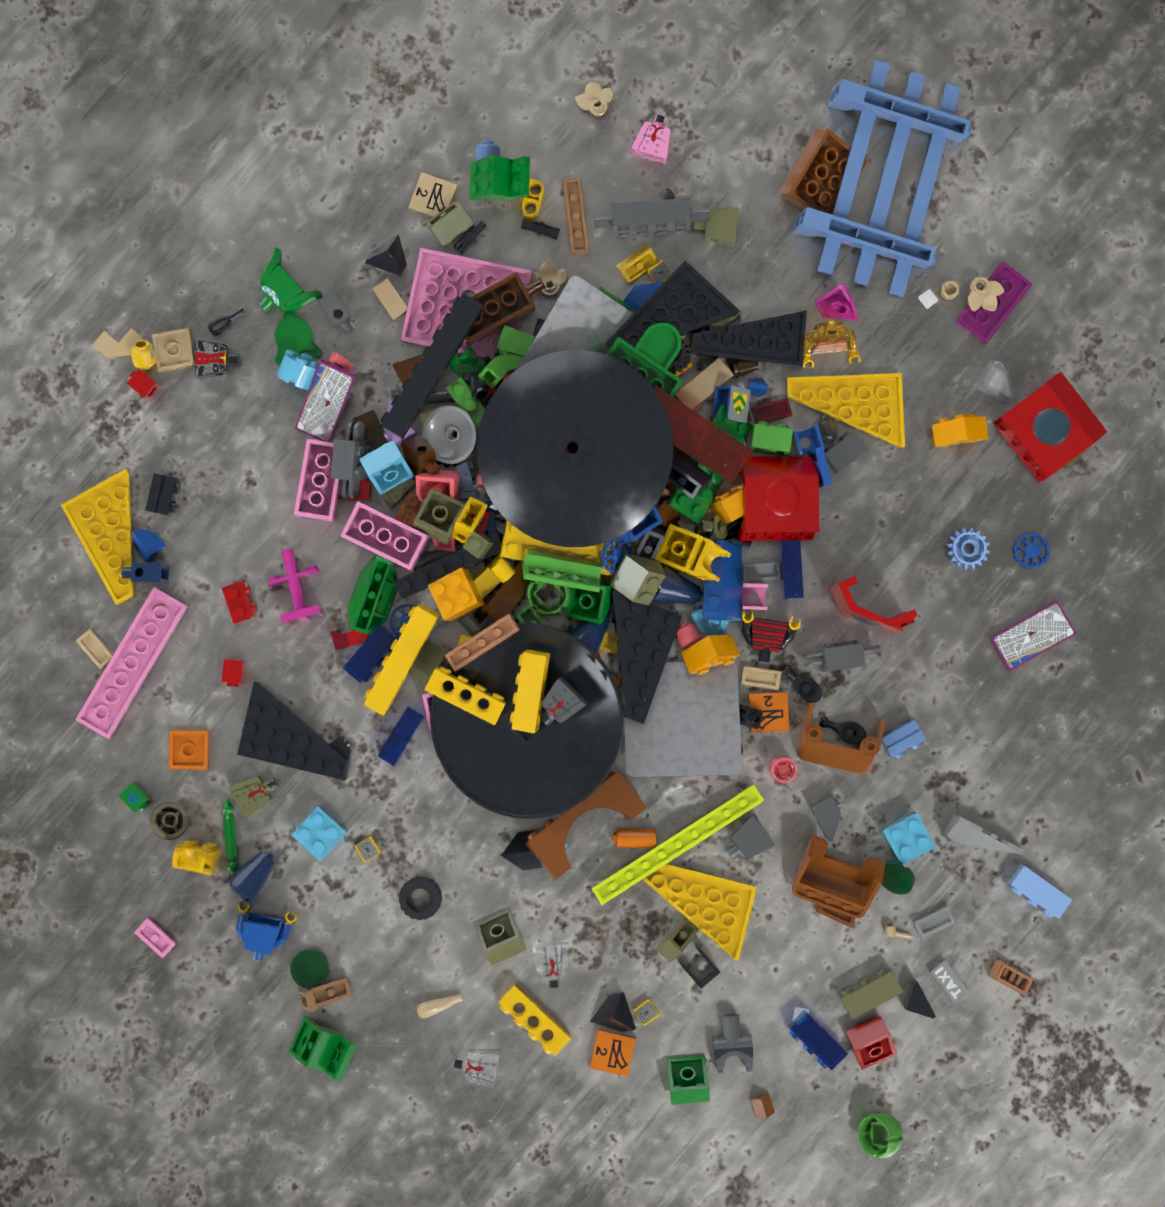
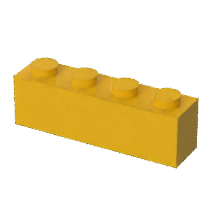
M527 649L523 654H520L518 665L521 666V670L516 677L518 690L513 696L515 710L512 711L510 716L513 730L534 734L539 730L542 711L541 703L544 697L550 653Z

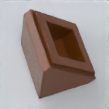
M769 1094L751 1099L756 1118H768L775 1113Z

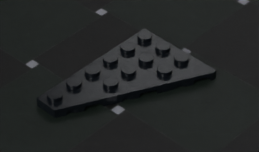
M260 682L253 683L237 755L346 780L350 761L344 755H341L336 748L327 743L313 728H310L304 720L295 715L288 706L279 701L272 692L263 687Z

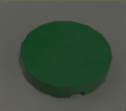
M886 860L881 885L894 894L903 895L909 893L915 884V876L908 866L907 868L904 867L900 861Z
M313 949L301 951L294 957L291 963L290 973L292 979L303 988H313L321 985L329 973L327 958L323 953Z

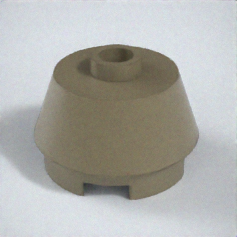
M163 802L153 809L149 823L151 830L157 837L163 840H175L186 831L188 816L179 804Z

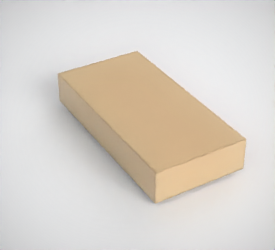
M388 278L372 288L393 321L407 313L408 307Z
M91 628L76 640L77 644L100 670L109 664L114 655Z
M743 665L740 684L779 690L782 671Z

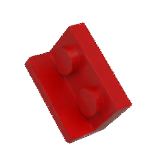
M239 580L237 583L222 587L233 624L256 617L255 612H258L255 602L250 599L251 589L248 583Z

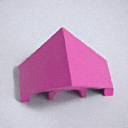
M841 283L815 301L823 318L858 321L853 299L844 283Z

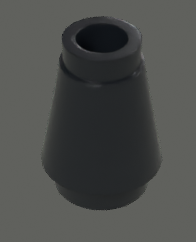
M472 373L468 377L471 395L477 401H483L489 397L490 388L478 377V373Z

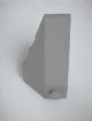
M956 815L952 816L943 834L948 837L946 841L955 846L959 843L965 846L1023 855L1026 852Z

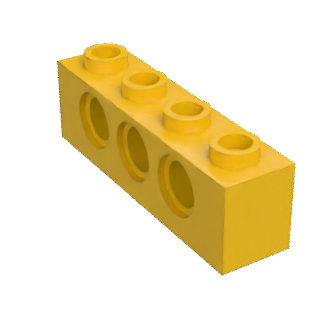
M443 666L434 669L424 689L425 691L493 725L496 724L506 704L503 701L504 697L497 693L491 695L485 692L486 688L479 684L475 686L469 684V680L461 675H458V677L451 675L452 671ZM444 682H453L454 689L450 691L446 690L444 688ZM462 690H469L472 697L464 699L461 695ZM482 698L487 699L489 707L482 708L479 705V700Z
M516 983L499 999V1008L505 1014L510 1013L514 1017L513 1021L520 1028L524 1026L529 1031L527 1034L531 1039L540 1041L543 1044L541 1046L542 1049L549 1055L552 1053L556 1056L571 1040V1035ZM522 1003L525 1009L522 1012H518L514 1009V1005ZM531 1016H536L539 1019V1023L531 1025L528 1019ZM549 1029L553 1032V1036L545 1038L542 1032Z

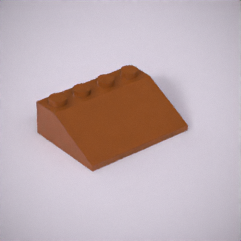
M828 128L816 129L778 194L802 211L809 207L833 215L851 147ZM866 159L863 161L861 172L868 162Z

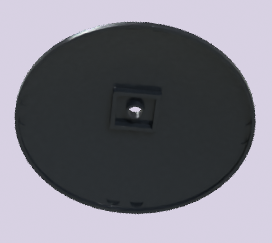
M564 350L549 353L527 362L514 371L491 397L481 419L477 440V460L482 482L488 496L502 516L518 530L536 540L555 546L571 548L588 547L609 542L637 526L652 511L663 494L670 476L674 452L673 435L668 414L661 399L648 381L626 363L606 354L587 350ZM571 442L578 444V451L576 453H569L567 449Z
M517 623L521 629L520 631L458 671L454 672L449 662L445 667L452 671L451 675L455 677L461 675L469 680V684L473 686L479 684L486 688L485 692L491 695L497 693L504 697L503 701L506 704L496 724L493 725L433 695L431 704L430 724L437 757L450 780L464 795L476 804L494 813L512 818L534 819L553 816L575 807L588 798L603 783L610 773L620 750L623 736V709L616 683L610 671L588 645L577 637L552 626L536 623ZM527 649L550 653L543 700L555 682L563 677L588 702V705L561 724L554 719L547 726L540 719L539 730L535 734L513 730L512 723H510L511 713L515 710L513 696L518 690L516 677L521 670V666L518 665L519 657ZM445 681L444 688L449 691L453 690V682ZM462 690L461 695L464 699L472 697L469 690ZM482 698L479 700V705L482 708L489 707V701ZM543 706L541 716L547 711Z

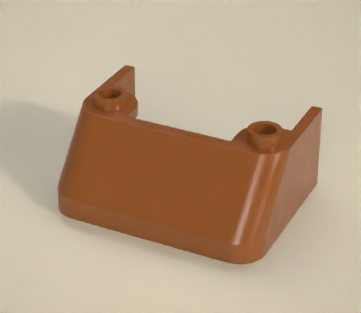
M807 702L796 748L798 758L803 761L858 774L870 772L880 750L886 720L878 719L874 737L864 738L861 741L859 750L822 741V728L818 724L810 723L814 703Z

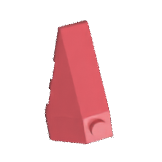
M439 470L434 475L429 472L416 475V494L421 504L425 501L431 488L459 501L460 471ZM452 537L448 545L432 538L436 550L456 551L457 539Z

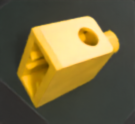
M470 497L455 522L452 537L461 543H466L473 531L478 530L488 505ZM469 514H474L475 518L473 520L470 519Z

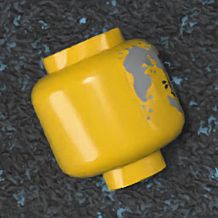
M139 340L131 347L130 354L135 367L148 370L157 362L155 347L152 343L146 340Z

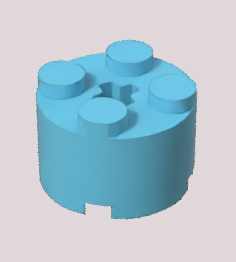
M287 349L277 376L287 383L289 381L295 383L294 386L309 390L319 362L313 361L312 357L305 353H302L300 356L296 352Z

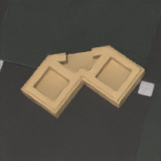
M130 328L118 343L103 331L92 346L108 359L131 356L130 349L133 344L145 339Z

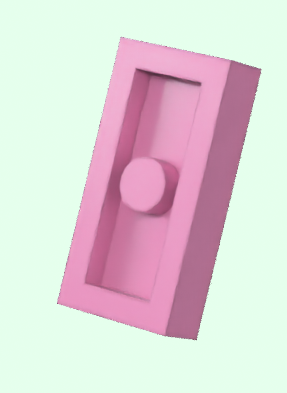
M149 917L134 932L161 958H164L177 944Z

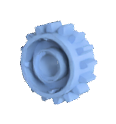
M963 528L961 529V534L957 531L954 533L955 538H949L952 543L947 545L950 548V552L947 555L952 556L950 561H955L956 567L963 565V570H966L970 566L972 570L975 569V564L981 566V560H987L985 554L990 553V551L986 550V546L990 544L985 543L986 536H980L981 531L975 533L973 528H970L967 532ZM965 544L972 546L971 554H967L964 551Z

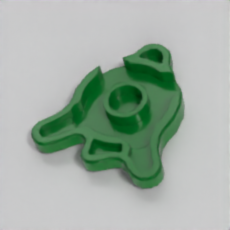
M293 311L285 312L283 319L275 330V342L278 347L275 363L280 366L287 349L296 352L300 356L302 353H308L314 358L321 357L322 350L314 343L313 332L309 324L297 317Z

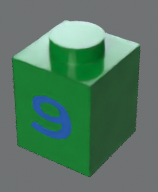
M137 782L131 783L119 795L120 799L134 813L145 811L150 806L148 802L152 799Z

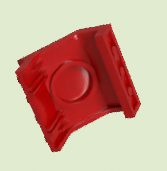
M738 456L734 471L736 476H742L744 504V517L738 534L740 541L813 540L815 533L820 532L819 475L812 457Z

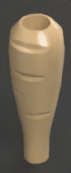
M461 994L427 1001L418 1005L416 1008L420 1018H428L463 1001Z

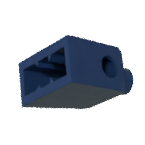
M131 563V567H122L121 575L123 579H131V582L138 584H169V565L163 563Z

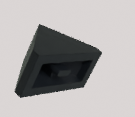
M912 980L904 1008L932 1019L935 1018L936 1015L918 981Z

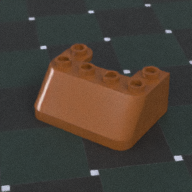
M812 835L802 855L794 878L792 893L799 898L847 916L862 918L883 882L886 861L870 857L864 860L860 868L825 855L828 849L827 841Z

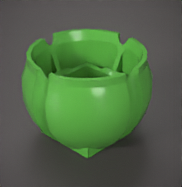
M531 580L526 594L529 605L536 608L535 612L545 616H553L562 612V607H567L571 597L570 587L553 584L562 595L549 606L537 594L546 583Z
M876 1112L868 1115L860 1122L858 1132L861 1135L858 1137V1141L862 1150L867 1155L876 1158H887L894 1155L902 1146V1122L897 1121L892 1115ZM885 1129L887 1131L889 1141L885 1140Z

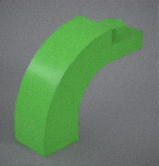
M513 354L497 356L483 369L478 377L493 389L507 374L511 375L517 370L523 357Z

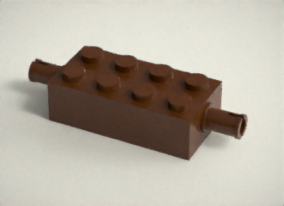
M516 272L473 295L471 298L484 306V310L465 339L468 347L504 328V325L508 326L535 311L531 295L546 288L541 277L525 286ZM454 307L449 308L450 314Z

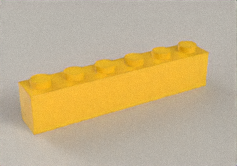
M422 603L417 607H412L408 614L411 617L410 620L402 625L399 631L401 633L399 640L395 639L390 648L393 650L391 655H387L381 665L384 668L381 672H377L373 679V682H375L373 688H369L364 696L366 698L365 706L382 716L389 711L438 621L440 613Z

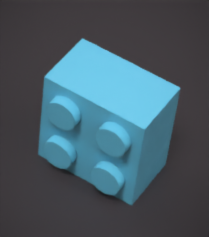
M394 440L385 443L380 448L367 453L359 459L380 495L414 477Z
M319 805L295 830L292 836L321 861L349 830L324 807Z
M912 812L880 829L895 859L903 864L936 848L917 812Z

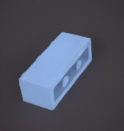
M1021 864L1008 881V884L1012 886L1011 891L1019 896L1021 894L1027 897L1026 901L1034 907L1039 905L1043 908L1042 913L1051 919L1053 916L1059 919L1072 901L1068 896Z

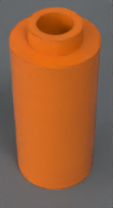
M617 829V832H613V844H617V848H656V829Z

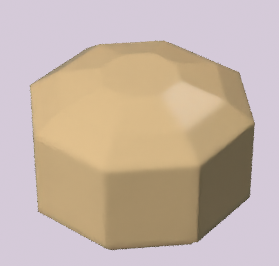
M946 281L940 287V295L945 300H953L959 294V286L955 281Z

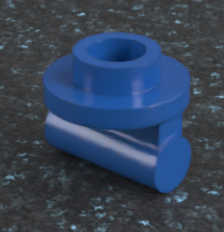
M754 378L749 381L748 389L751 390L750 394L752 396L761 397L767 392L769 384H766L761 378Z

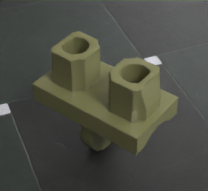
M714 516L711 520L703 519L700 526L696 525L694 527V533L709 540H723L728 535V529L724 524L718 523L720 516Z

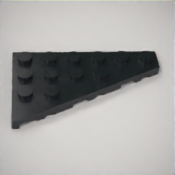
M685 260L613 334L606 344L611 347L615 339L620 337L635 347L644 332L650 326L657 323L670 324L678 330L680 335L737 316L740 310Z
M612 589L624 717L644 724L682 615L652 603L645 605L632 602L616 589Z

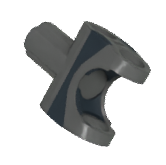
M739 1014L722 1015L723 1036L713 1037V1054L718 1074H723V1066L726 1059L733 1055L743 1059L746 1072H752V1035H741Z

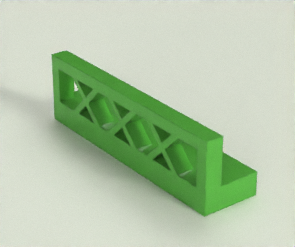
M527 550L522 564L524 579L594 592L600 591L599 578L603 569L602 563Z

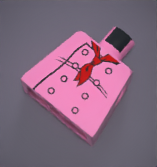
M655 115L653 123L644 122L632 146L631 154L666 164L671 130L664 127L666 117Z

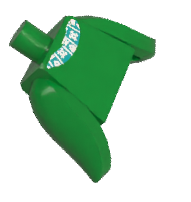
M275 247L260 277V290L266 296L259 303L260 307L267 312L275 305L281 311L290 312L299 310L323 297L321 291L305 292L280 266L282 251Z

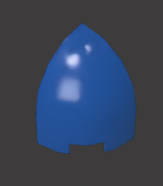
M143 529L132 531L133 543L146 563L155 559L154 554L165 549L166 545L154 532Z

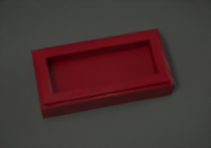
M788 398L751 407L755 424H758L760 421L771 423L793 416Z

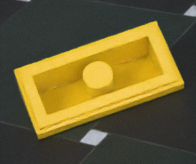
M644 245L616 265V268L626 282L630 284L659 261L651 247Z

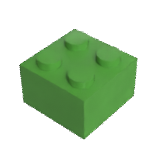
M761 421L758 424H754L751 429L749 452L787 456L791 449L793 429H789L788 425L777 424V427L770 426L768 422Z

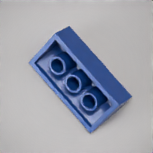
M712 540L724 550L730 552L731 555L730 557H716L711 563V570L720 578L719 582L703 580V620L741 621L742 547L725 540Z

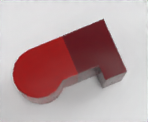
M340 630L331 631L334 647L337 651L363 644L369 639V634L356 630L341 634Z

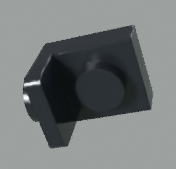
M739 704L740 725L758 729L763 711Z

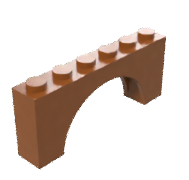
M611 771L605 778V781L588 798L575 807L559 813V817L555 820L549 819L543 824L544 829L540 832L535 830L527 836L529 840L526 842V845L553 880L558 879L572 868L566 857L565 841L571 825L579 816L592 809L607 808L619 812L629 821L647 808L619 771L615 773Z

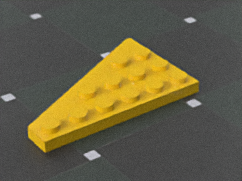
M902 373L788 377L786 379L787 398L896 447L905 448Z
M124 469L61 505L116 605L135 596L134 583L131 582V579H123L121 575L122 567H131V563H133L130 473L128 469Z
M665 864L642 879L734 960L739 961L757 889L756 886L670 864Z

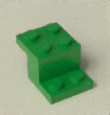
M492 155L471 162L470 200L479 201L488 198L508 202L529 196L530 157L522 156L516 159H508Z
M304 1017L289 1049V1053L306 1068L325 1072L334 1080L341 1082L357 1045L338 1030L319 1026L311 1018Z

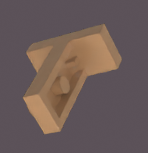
M346 977L298 991L303 1009L309 1012L317 1010L318 1007L352 996Z

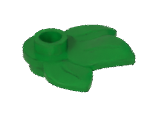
M471 347L467 348L461 357L455 355L450 363L451 371L458 375V379L462 377L467 385L470 384L469 380L464 378L466 372L479 374L487 366L485 360L477 359V355Z

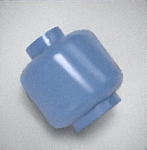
M483 140L482 144L476 146V160L492 155L500 156V147L494 144L492 140Z

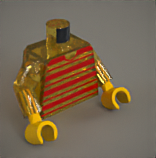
M829 321L816 324L813 331L804 338L803 353L805 355L802 362L803 368L805 369L807 362H809L811 368L814 367L811 354L850 350L848 353L849 362L852 364L851 359L853 357H857L858 362H860V353L856 350L855 332L849 327H844L843 321Z

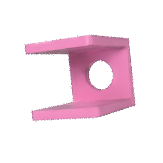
M742 584V611L768 610V607H765V594L768 584ZM750 593H756L758 595L757 603H749L747 596Z

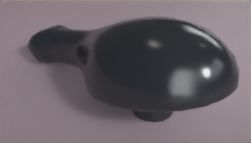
M786 665L782 669L783 675H787L795 683L796 692L801 699L809 703H816L821 699L822 691L816 681L798 676L790 665Z
M822 717L819 724L822 728L828 727L835 730L843 741L850 744H860L867 736L865 729L853 721L835 723L829 721L826 717Z

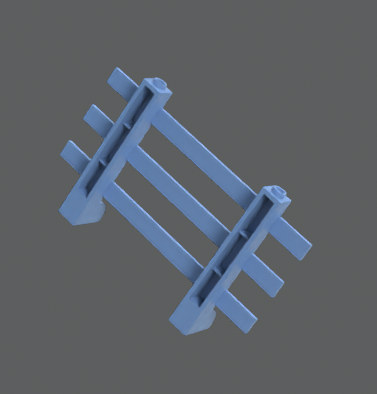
M875 60L868 87L842 79L832 89L829 108L843 111L853 109L861 111L833 215L806 207L798 214L793 233L808 237L821 236L826 238L817 271L829 275L833 274L841 243L862 249L853 279L854 283L868 286L877 254L897 260L888 293L903 298L912 265L926 270L931 265H934L936 261V248L919 243L946 140L961 143L968 139L971 133V128L969 127L971 121L953 115L961 87L946 83L939 110L918 104L926 76L911 71L904 97L900 98L883 92L890 64ZM877 116L896 122L869 225L866 226L847 219ZM911 128L932 135L904 237L885 232L883 229Z

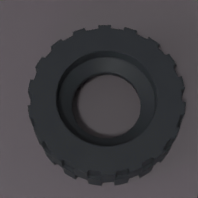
M418 876L410 879L403 885L399 893L401 910L411 919L426 920L432 917L441 906L442 892L438 887L439 885L427 877ZM416 889H424L429 893L430 901L427 906L418 908L412 904L411 895Z

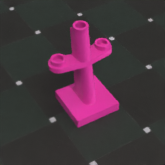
M293 549L281 551L287 576L269 578L268 587L286 582L289 583L295 611L280 615L282 623L290 626L292 625L291 620L299 619L304 622L310 620L309 615L318 614L321 617L325 616L324 609L319 605L307 606L301 578L319 574L320 569L317 568V565L305 568L306 571L299 573Z

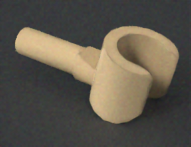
M895 925L885 926V934L889 937L912 938V934L896 932Z

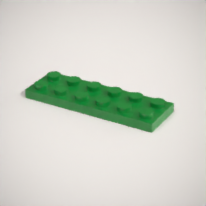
M725 405L720 406L691 459L694 464L708 473L712 479L704 492L694 500L676 487L667 502L668 506L695 524H700L753 427L748 421L747 423L727 420V406Z

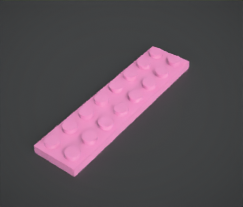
M153 587L75 720L107 739L112 737L187 610V605Z

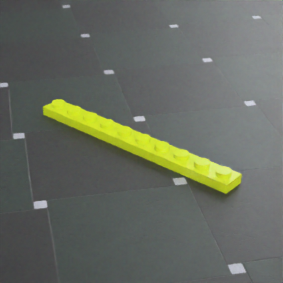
M752 785L593 887V893L601 905L605 904L756 807L764 799L755 785Z

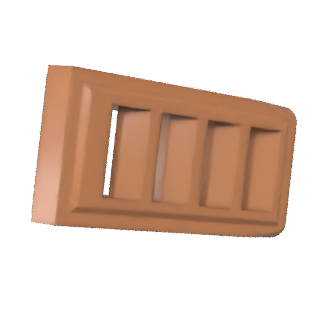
M1000 960L995 961L988 975L990 978L1026 996L1034 980L1032 977ZM1010 970V973H1009V975H1008V977H1007V979H1006V981H1005L1004 979H1005V977H1006L1008 971ZM1017 974V977H1016V979H1015V981H1014V983H1013V985H1012L1011 983H1012V981H1013L1015 975ZM1022 978H1025L1024 981H1023V983H1022V985H1021V987H1020V989H1019L1018 986H1019V984H1020Z

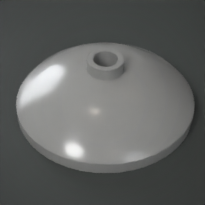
M451 405L442 406L435 409L427 417L423 427V439L434 448L436 460L447 464L459 463L467 459L476 447L478 438L477 427L473 418L464 409ZM454 431H457V437L454 436Z

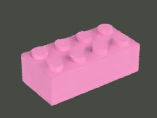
M307 439L294 515L297 517L335 523L342 479L331 478L334 443Z
M358 501L341 534V537L410 571H413L429 539L428 535Z

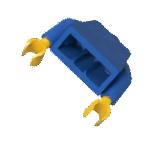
M240 902L238 909L241 913L238 915L237 934L240 940L244 942V949L253 951L252 958L261 961L264 959V954L270 955L273 949H279L287 941L292 929L291 924L296 921L297 914L294 920L290 921L288 919L290 911L287 912L285 915L287 921L284 923L282 919L250 913L251 904L249 902L247 903V909L243 910V902Z

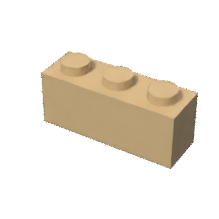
M718 358L676 393L677 400L688 414L692 411L696 413L703 407L702 403L704 401L714 399L715 387L729 386L734 375L723 361Z

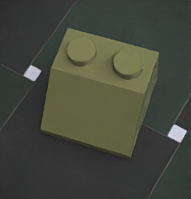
M431 488L414 519L413 528L448 545L452 538L455 522L465 504Z
M626 553L610 582V586L632 602L650 605L666 575L659 561Z
M510 908L475 923L483 951L491 966L527 950Z

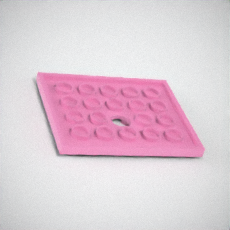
M420 248L401 342L425 347L427 345L431 346L434 341L432 339L437 329L441 330L444 323L442 321L446 314L450 313L449 308L453 307V303L458 296L461 297L467 290L477 294L516 272L523 285L525 284L526 286L531 282L532 271ZM523 317L509 324L508 327L520 331ZM503 328L469 346L475 351L478 358L485 359L487 355L491 360L495 358L494 353L496 351L500 352L496 348ZM466 341L463 342L457 353L462 354L469 348Z

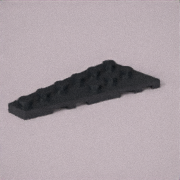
M807 310L693 333L691 335L690 353L800 368L803 362Z

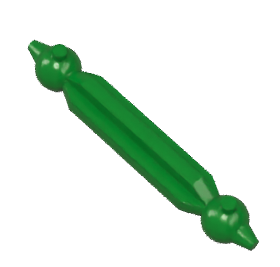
M226 799L222 807V811L225 813L223 825L226 858L229 861L227 869L232 874L238 870L239 866L236 862L238 854L235 818L232 815L234 807L229 799Z

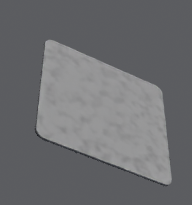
M572 276L566 283L517 369L533 359L558 351L587 350L606 354L610 348L606 342L634 313L579 276Z
M685 662L665 663L645 723L640 724L624 717L625 766L628 776L737 775L741 772L738 669L735 662L727 666L723 664L712 666L709 668V672L703 675H698V673L690 674Z

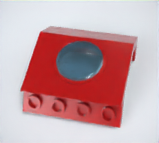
M1061 371L993 422L1039 483L1049 478L1108 432Z
M856 576L828 588L841 615L890 634L904 632L902 627L914 623V618L918 617L915 609L902 612L888 619L859 607L848 587L859 583Z

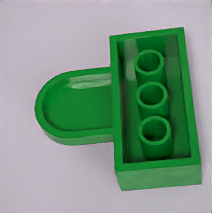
M657 323L650 326L635 347L617 337L606 355L626 363L644 377L656 391L664 407L667 406L683 380L667 370L681 349V336L678 330L670 324Z

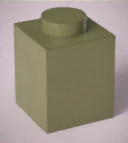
M473 531L463 548L476 558L483 559L494 542L479 531Z

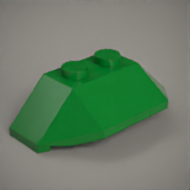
M374 555L360 571L348 605L350 629L369 634L387 621L397 592L394 581L398 579L392 561Z

